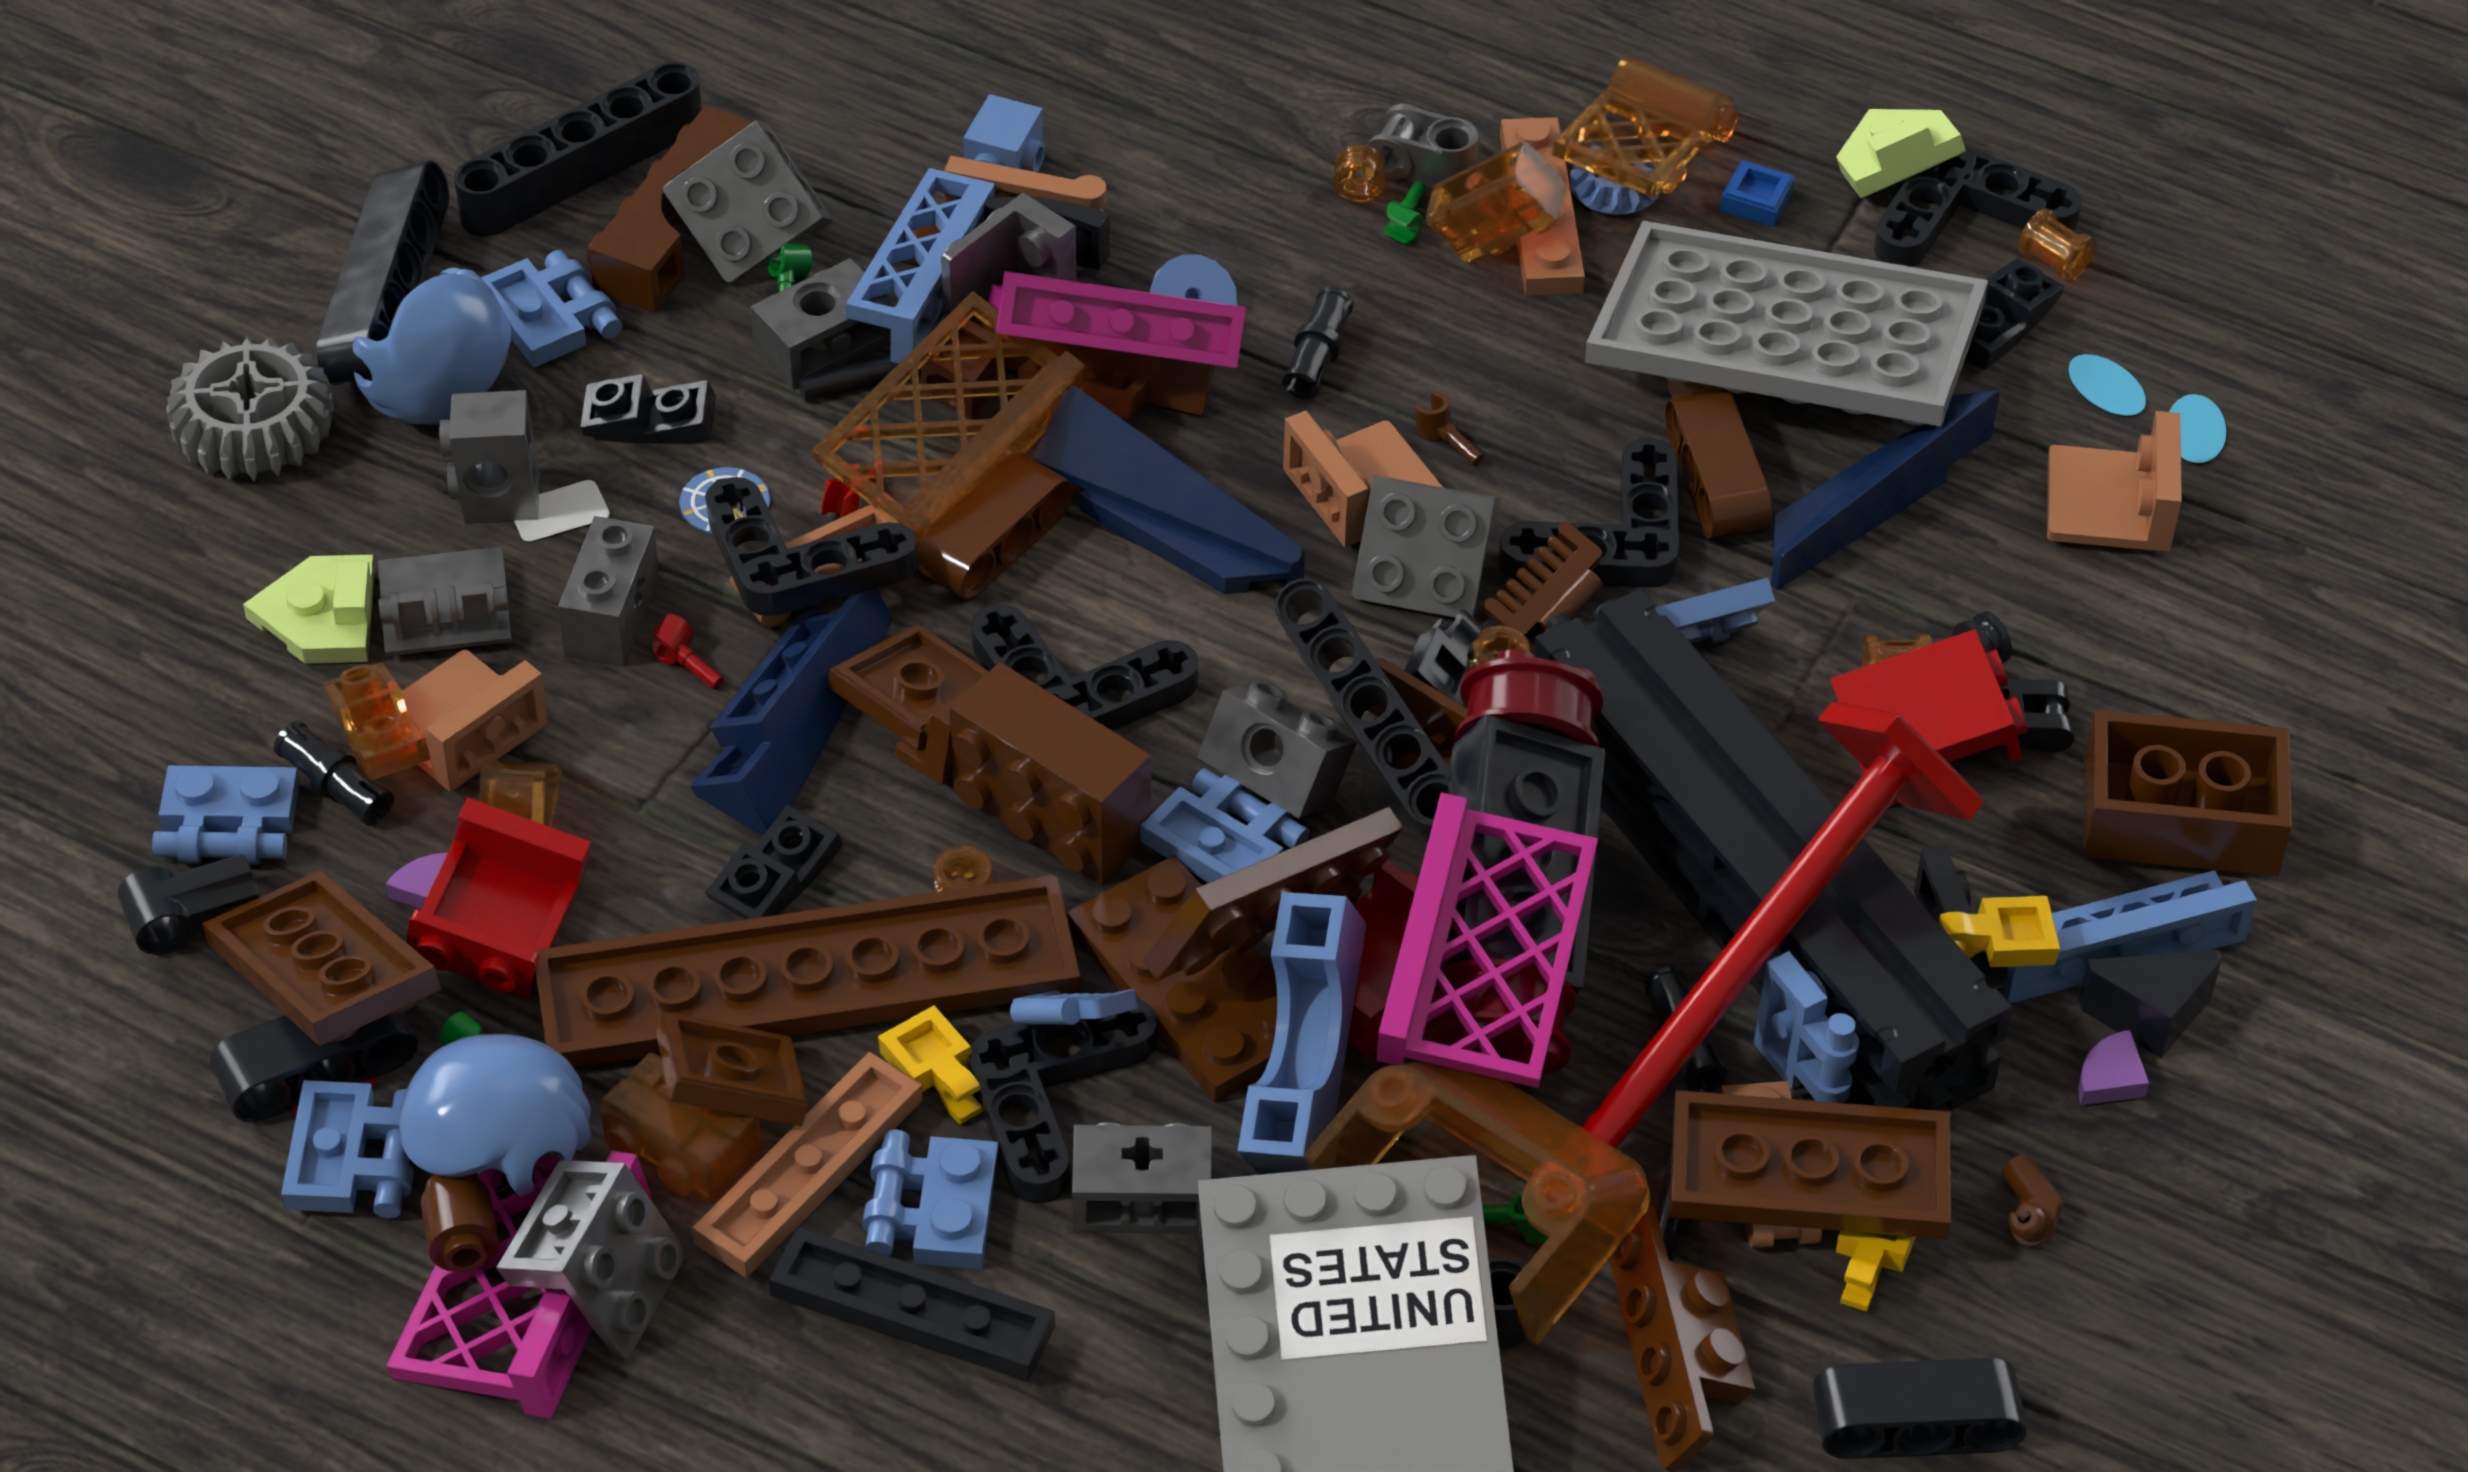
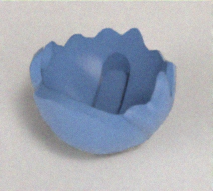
M448 268L441 271L439 276L424 281L404 297L396 311L388 337L384 340L374 341L369 338L355 337L352 344L353 352L363 360L372 374V381H369L354 372L357 386L369 403L377 411L388 417H393L409 424L438 425L440 420L450 419L451 394L481 393L490 390L502 371L508 356L511 342L510 323L494 292L480 276L468 269Z
M476 1035L454 1041L439 1048L425 1060L414 1074L401 1107L399 1120L400 1138L407 1156L422 1170L438 1176L452 1178L464 1177L492 1168L506 1174L513 1190L519 1196L531 1194L534 1190L532 1171L539 1157L545 1153L555 1151L559 1160L571 1161L576 1149L580 1152L587 1145L591 1138L589 1126L591 1107L583 1092L582 1082L577 1072L563 1055L548 1045L516 1035Z

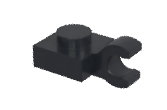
M1465 609L1458 612L1451 626L1443 619L1437 620L1430 631L1420 635L1404 671L1463 705L1460 696L1461 680L1469 670L1476 666L1467 657V653L1472 643L1478 637L1481 625Z

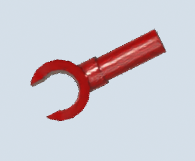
M877 463L850 481L828 479L825 483L820 514L826 515L830 512L841 513L840 518L857 511L860 496L865 490L886 475L885 467Z
M667 614L654 629L655 641L652 643L654 658L663 664L669 665L677 661L682 666H686L711 689L716 690L723 683V677L700 659L691 648L687 647L694 638V631L691 626L680 616Z

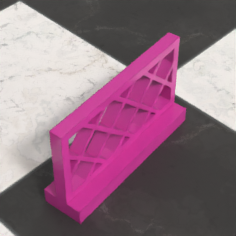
M1004 271L1002 285L990 284L988 302L999 310L996 324V332L998 334L1237 368L1246 313L1244 306Z
M1441 792L1378 1033L1377 1061L1403 1067L1405 1058H1410L1539 1088L1597 849L1598 838L1466 809L1467 798ZM1475 833L1504 839L1514 855L1485 871L1471 851ZM1522 843L1529 844L1532 846L1525 848ZM1552 850L1580 856L1576 873L1554 885L1549 883L1534 861ZM1523 866L1540 892L1511 908L1494 882ZM1468 867L1474 877L1463 883L1466 868ZM1483 889L1499 912V915L1470 930L1456 910L1457 903ZM1571 891L1568 907H1566L1560 897ZM1549 904L1563 924L1562 932L1536 945L1519 919ZM1508 926L1525 952L1496 968L1479 944V941ZM1451 927H1453L1459 937L1448 942ZM1467 948L1484 972V975L1454 990L1441 971L1442 962ZM1557 951L1552 968L1545 957ZM1534 963L1548 984L1547 993L1522 1006L1504 979ZM1437 986L1444 997L1432 1003ZM1493 986L1510 1010V1013L1481 1029L1463 1002ZM1450 1009H1453L1469 1033V1036L1451 1046L1423 1040L1427 1022ZM1542 1011L1537 1029L1530 1017ZM1519 1024L1533 1044L1530 1063L1525 1064L1500 1058L1489 1040ZM1478 1047L1482 1053H1477L1470 1050Z
M611 1151L606 1162L625 1163L651 1200L652 1194L637 1154ZM551 1155L539 1157L532 1171V1178L535 1184L531 1194L519 1196L515 1193L501 1201L495 1192L504 1173L493 1168L480 1172L479 1179L489 1189L495 1224L502 1222L510 1237L499 1242L496 1255L488 1263L476 1270L461 1273L444 1270L435 1265L386 1365L392 1379L515 1399L520 1401L525 1415L552 1418L592 1327L565 1289L539 1288L543 1296L538 1307L510 1321L502 1304L536 1287L509 1286L505 1281L492 1288L483 1272L499 1264L517 1233L510 1217L533 1206L559 1162V1157ZM572 1159L571 1161H584V1160ZM476 1277L483 1293L447 1311L442 1302L448 1290ZM493 1309L502 1326L465 1344L457 1327ZM449 1332L457 1349L433 1361L415 1359L422 1345ZM512 1342L517 1352L507 1374L479 1370L475 1363L476 1360Z

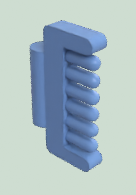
M1136 989L1105 994H1061L1059 991H1052L1013 999L1010 1015L1017 1024L1073 1025L1080 1019L1103 1018L1138 1009Z

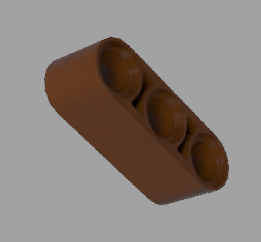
M1720 390L1668 398L1665 404L1667 435L1670 445L1675 451L1679 469L1705 536L1710 539L1768 530L1772 523L1769 490L1730 391Z
M1021 452L1013 454L923 535L917 545L919 564L916 570L965 600L975 598L1059 522L1069 508L1073 498V483Z

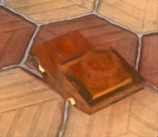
M383 663L373 666H355L344 671L340 677L322 683L332 711L354 755L370 781L431 759L426 738L407 712L401 688Z

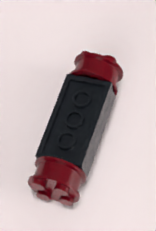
M1521 649L1504 650L1498 654L1496 660L1482 663L1469 670L1463 676L1460 685V696L1468 711L1467 718L1458 725L1455 732L1448 794L1467 798L1466 809L1597 838L1605 749L1599 748L1598 739L1591 730L1592 720L1601 712L1604 701V694L1600 685L1596 682V675L1585 668L1572 667L1564 663L1536 658L1534 654ZM1475 833L1471 851L1485 871L1514 855L1504 839ZM1522 843L1525 848L1532 846L1529 844ZM1552 850L1534 861L1549 883L1554 885L1576 873L1580 856ZM1595 857L1541 1076H1546L1562 1069L1571 1057V1044L1563 1034L1564 1018L1575 1008L1576 994L1584 987ZM1523 866L1494 882L1511 908L1540 892ZM1468 867L1466 868L1463 883L1474 877ZM1483 889L1458 901L1456 907L1457 912L1470 930L1499 915V912ZM1571 891L1560 897L1566 907H1568ZM1549 904L1519 919L1536 945L1562 932L1563 924ZM1508 926L1479 941V944L1496 968L1525 952ZM1451 927L1448 942L1459 937L1453 927ZM1467 948L1442 962L1441 971L1454 990L1484 975V972ZM1557 951L1545 957L1552 968ZM1534 963L1504 979L1522 1006L1547 993L1548 984ZM1437 986L1433 1002L1444 997ZM1493 986L1463 1002L1481 1029L1510 1013V1010ZM1450 1009L1435 1017V1020L1426 1027L1423 1040L1451 1046L1469 1036V1033L1453 1009ZM1542 1011L1530 1017L1537 1029ZM1519 1024L1489 1040L1500 1058L1525 1064L1530 1063L1533 1044ZM1478 1047L1470 1050L1473 1052L1482 1053ZM1431 1063L1434 1068L1441 1071L1475 1074ZM1492 1077L1493 1083L1500 1087L1509 1089L1529 1087Z

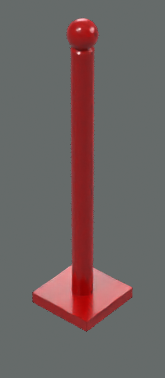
M1831 702L1819 717L1818 721L1867 769L1866 772L1562 1151V1158L1548 1161L1538 1170L1534 1179V1190H1538L1546 1197L1555 1213L1571 1212L1584 1202L1588 1193L1587 1178H1594L1895 799L1903 806L1970 820L1984 803L1981 800L1982 797L1901 714Z

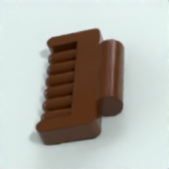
M1561 522L1558 526V537L1551 536L1547 541L1548 546L1564 558L1565 562L1547 547H1540L1537 550L1538 557L1554 569L1555 573L1535 557L1527 560L1528 568L1544 580V584L1527 569L1520 568L1517 570V578L1534 591V594L1515 579H1509L1506 582V588L1525 603L1524 605L1503 589L1496 592V599L1488 598L1484 603L1485 614L1518 642L1525 641L1537 628L1544 633L1549 619L1558 613H1565L1572 620L1604 586L1601 579L1592 572L1601 562L1602 550L1569 522Z

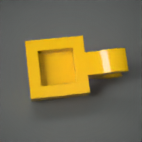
M2048 896L1982 898L1978 914L1948 912L1941 914L1939 917L1940 926L1969 958L1979 952L1986 951L1990 967L2056 964L2060 946Z
M935 1005L878 1036L880 1054L885 1060L899 1071L922 1084V1092L934 1086L945 1108L957 1123L962 1124L983 1112L981 1104L972 1095L980 1090V1084L966 1068L969 1066V1055L972 1053L971 1046Z
M1840 1231L1836 1253L1851 1257L1844 1276V1281L1847 1284L1840 1304L1867 1312L1876 1289L1881 1268L1884 1267L1902 1273L1916 1237Z

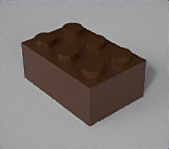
M1001 662L950 707L953 792L966 805L973 809H982L1006 824L1010 831L1018 838L1033 841L1055 855L1069 870L1082 872L1101 885L1144 845L1140 842V825L1151 815V754Z
M2104 710L2094 711L2084 756V858L2268 876L2279 875L2292 828L2289 728Z

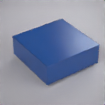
M1741 160L1722 194L1720 211L1774 227L1794 191L1795 176Z

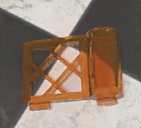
M1627 55L1618 64L1608 88L1554 141L1552 156L1654 198L1660 191L1670 194L1683 181L1687 168L1683 166L1702 146L1712 149L1719 141L1723 143L1728 141L1735 129L1738 111L1733 109L1732 96L1634 56ZM1611 111L1632 121L1608 123L1605 115ZM1670 135L1682 140V142L1659 144L1655 136ZM1641 138L1644 145L1620 147L1617 139ZM1602 141L1605 148L1590 149L1578 143ZM1653 162L1656 169L1650 174L1629 164Z

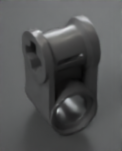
M1400 103L1393 105L1384 117V129L1380 134L1373 136L1365 147V159L1371 169L1388 179H1399L1409 183L1421 182L1427 188L1448 195L1462 194L1471 190L1476 185L1478 179V132L1471 122L1462 118L1432 113L1410 104ZM1402 120H1406L1403 126L1399 125ZM1395 157H1398V162L1393 163Z

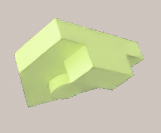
M1869 109L1836 158L1843 176L1859 197L1864 198L1956 157L1966 150L1961 134L1941 110Z
M373 554L310 556L245 602L243 606L246 619L260 630L270 631L287 644L288 651L304 664L368 662L375 579Z

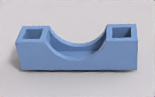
M1281 892L1271 951L1277 984L1275 1037L1269 1062L1262 1077L1255 1084L1248 1086L1237 1150L1259 1175L1327 1169L1367 923L1346 896Z

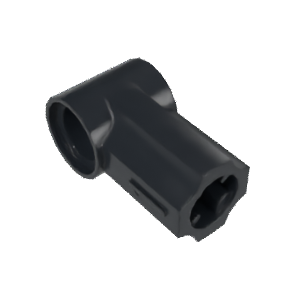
M243 854L175 875L164 867L142 868L126 877L118 888V898L138 948L147 954L153 955L166 954L181 948L189 941L194 929L203 926L202 923L259 898L252 871L246 856Z

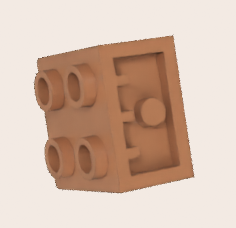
M1307 411L1285 419L1283 470L1344 548L1360 542L1362 539L1373 476H1383L1443 487L1389 421L1379 422L1335 440L1330 431L1326 429L1321 430Z
M2156 411L2151 435H2140L2137 452L2063 445L2050 446L2047 477V538L2049 540L2170 552L2182 502L2180 413Z
M461 650L373 710L369 715L371 726L450 793L549 724L543 677L540 671L524 660L504 675H498L468 650Z

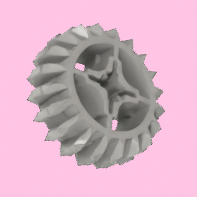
M247 336L242 345L231 347L222 340L220 351L211 353L200 350L198 363H183L181 377L171 380L172 388L170 396L167 398L168 405L166 411L172 438L177 443L178 449H182L183 454L186 455L189 464L200 463L207 475L222 469V472H224L229 481L239 473H248L251 479L255 481L259 472L270 470L279 477L283 465L288 463L301 467L303 453H318L320 439L329 437L334 403L328 378L324 375L323 368L318 367L317 363L314 362L312 354H300L294 342L279 348L272 336L262 344H253Z

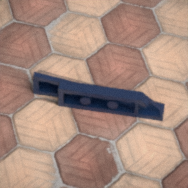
M1071 385L1064 392L1032 459L1065 477L1074 485L1084 488L1080 493V511L1225 595L1247 593L1250 582L1280 580L1288 584L1294 580L1304 578L1305 551L1302 546L1076 386Z
M1987 390L1952 396L1942 426L1930 424L1916 425L1908 433L1901 434L1776 513L1772 533L1773 565L1771 585L1776 590L1780 589L1944 484L1950 464L1992 438L2000 393L1997 390Z
M877 588L850 595L843 606L833 614L826 615L819 606H816L796 618L710 726L720 747L727 748L691 784L690 787L696 797L761 835L765 834L786 805L792 807L848 704L847 700L827 687L829 669L881 643L891 625V615Z

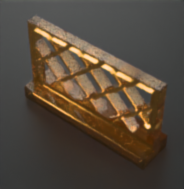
M974 291L812 449V459L892 522L909 527L915 533L917 545L923 535L1004 461L1015 453L1021 452L1024 454L1044 434L1064 392L1071 385L1083 390L1085 365L1067 351L1059 357L1037 339L998 334L996 332V324L999 310ZM974 315L993 329L994 343L959 345L958 330ZM1002 337L1009 342L1002 343ZM951 338V345H944ZM1028 356L1043 367L1032 379L1005 380L1003 357ZM996 358L998 381L962 382L960 359ZM953 360L955 383L919 384L918 369L927 361ZM911 377L912 385H903ZM1016 394L1009 402H1007V395ZM999 395L1000 411L992 419H965L964 397ZM956 397L958 421L922 422L920 399ZM913 399L915 423L879 424L878 409L886 401ZM871 417V425H863ZM976 434L967 442V435ZM959 435L960 451L952 459L925 460L924 437ZM916 437L918 461L882 463L880 439ZM873 439L874 463L848 464L835 454L846 441ZM919 475L920 491L904 507L884 492L883 477ZM927 475H935V476L927 483ZM867 478H876V485Z

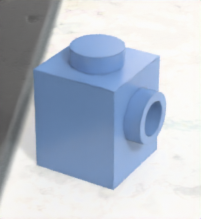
M989 94L963 137L964 158L1038 173L1045 155L1043 108Z

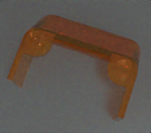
M1423 1061L1396 1064L1377 1070L1364 1082L1303 1154L1309 1170L1377 1164L1405 1130L1416 1126L1426 1117L1528 1181L1522 1194V1205L1525 1215L1534 1228L1549 1238L1510 1284L1509 1290L1526 1338L1538 1345L1647 1211L1651 1195L1644 1170L1632 1158L1505 1080Z

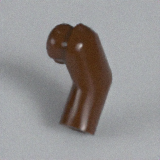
M2020 1154L2011 1159L2001 1172L2002 1177L2020 1199L2015 1213L2013 1211L2010 1212L2009 1227L2018 1242L2028 1246H2035L2046 1242L2053 1236L2063 1209V1200L2028 1154Z

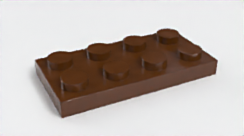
M1387 807L1196 888L1142 961L1156 981H1159L1180 971H1183L1186 976L1194 975L1209 966L1219 954L1232 949L1235 955L1242 954L1261 942L1267 933L1275 930L1281 892L1346 896L1353 903L1363 891L1359 886L1362 880L1378 870L1390 858L1391 855L1387 849L1403 830V825L1390 807Z
M1173 855L1066 912L1070 933L1118 990L1136 989L1137 999L1151 1006L1156 1014L1157 1036L1212 1101L1216 1103L1260 1079L1267 1067L1273 1047L1277 1021L1276 976L1272 965L1254 946L1239 955H1235L1232 949L1223 952L1209 966L1194 975L1186 976L1183 971L1156 981L1142 960L1192 892L1202 886L1181 861Z
M321 870L202 923L209 946L319 1046L328 1042L347 1039L354 1035L360 1027L388 1014L407 1011L414 1007L420 999L441 990L435 967Z
M1676 1090L1673 1106L1669 1217L1948 1239L1951 1225L1950 1112Z

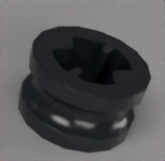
M1989 611L1981 612L1973 618V621L1964 620L1954 627L1953 636L1976 629L1984 651L1988 652L1996 649L2002 665L2011 659L2012 643L2008 631L2001 620Z

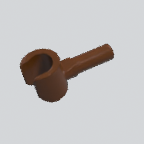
M1440 392L1431 393L1432 411L1423 409L1417 403L1414 404L1416 430L1420 437L1427 440L1442 438L1446 443H1450L1473 466L1478 465L1483 460L1484 455L1451 423L1450 401L1445 394Z

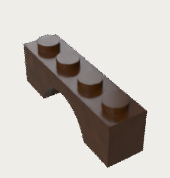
M705 105L691 124H686L682 127L676 142L662 159H657L652 164L647 178L635 193L624 198L617 215L604 231L597 232L592 238L587 251V261L591 265L592 282L595 291H603L608 297L656 313L684 277L681 236L672 227L681 217L663 192L664 185L754 121Z

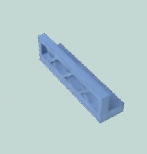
M929 168L847 300L846 318L891 329V362L913 367L944 315L941 256L952 242L962 239L984 222V204L989 198H995V183ZM938 191L959 196L961 199L938 205L932 197ZM933 224L940 231V233L918 239L912 232V230ZM915 258L920 267L896 273L891 264ZM889 293H894L899 300L895 308L869 301L871 298Z
M2214 870L2052 913L2060 946L2056 964L2005 967L2008 971V982L2003 997L2011 1004L2082 985L2087 963L2090 959L2208 951L2246 941L2257 899L2245 880L2224 886Z

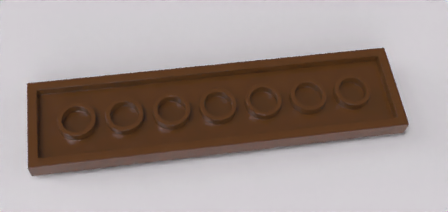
M1057 875L533 950L540 955L536 977L546 1045L563 1055L573 1068L660 1055L656 1032L662 1013L667 1014V1012L792 1036L912 1018L933 1005L941 1013L1013 1003V999L1045 992L1059 991L1061 994L1080 993V973Z

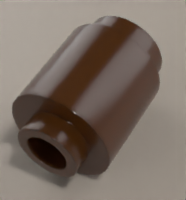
M476 1173L452 1178L434 1174L427 1181L425 1191L420 1200L430 1259L436 1266L448 1271L463 1273L476 1270L488 1263L496 1255L499 1248V1239L489 1189Z

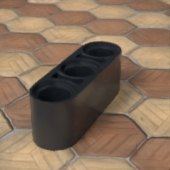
M404 1012L383 1016L360 1027L354 1035L347 1039L328 1042L321 1046L316 1044L284 1015L224 1039L211 1053L210 1065L235 1117L243 1122H257L297 1107L299 1105L303 1080L362 1083L404 1066L413 1058L418 1050V1040Z
M1976 1358L1844 1364L1822 1371L1813 1381L1823 1450L1837 1458L1861 1459L1994 1453L2015 1447L2027 1435L2015 1368L2009 1362L2002 1359Z

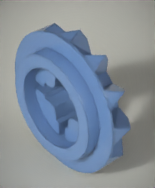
M1615 141L1610 149H1603L1598 145L1592 144L1587 155H1576L1573 169L1570 171L1569 183L1574 196L1585 206L1606 214L1623 215L1641 211L1657 199L1661 190L1662 173L1657 171L1655 157H1642L1638 146L1628 150L1620 149ZM1612 171L1615 174L1606 177V172ZM1626 174V181L1620 180L1617 176Z

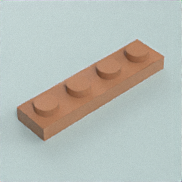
M1558 117L1501 119L1500 140L1525 296L1583 294L1585 275Z
M868 1052L806 1114L802 1126L795 1125L692 1227L694 1244L747 1279L797 1226L883 1141L884 1133L894 1130L923 1101L922 1084L873 1053Z

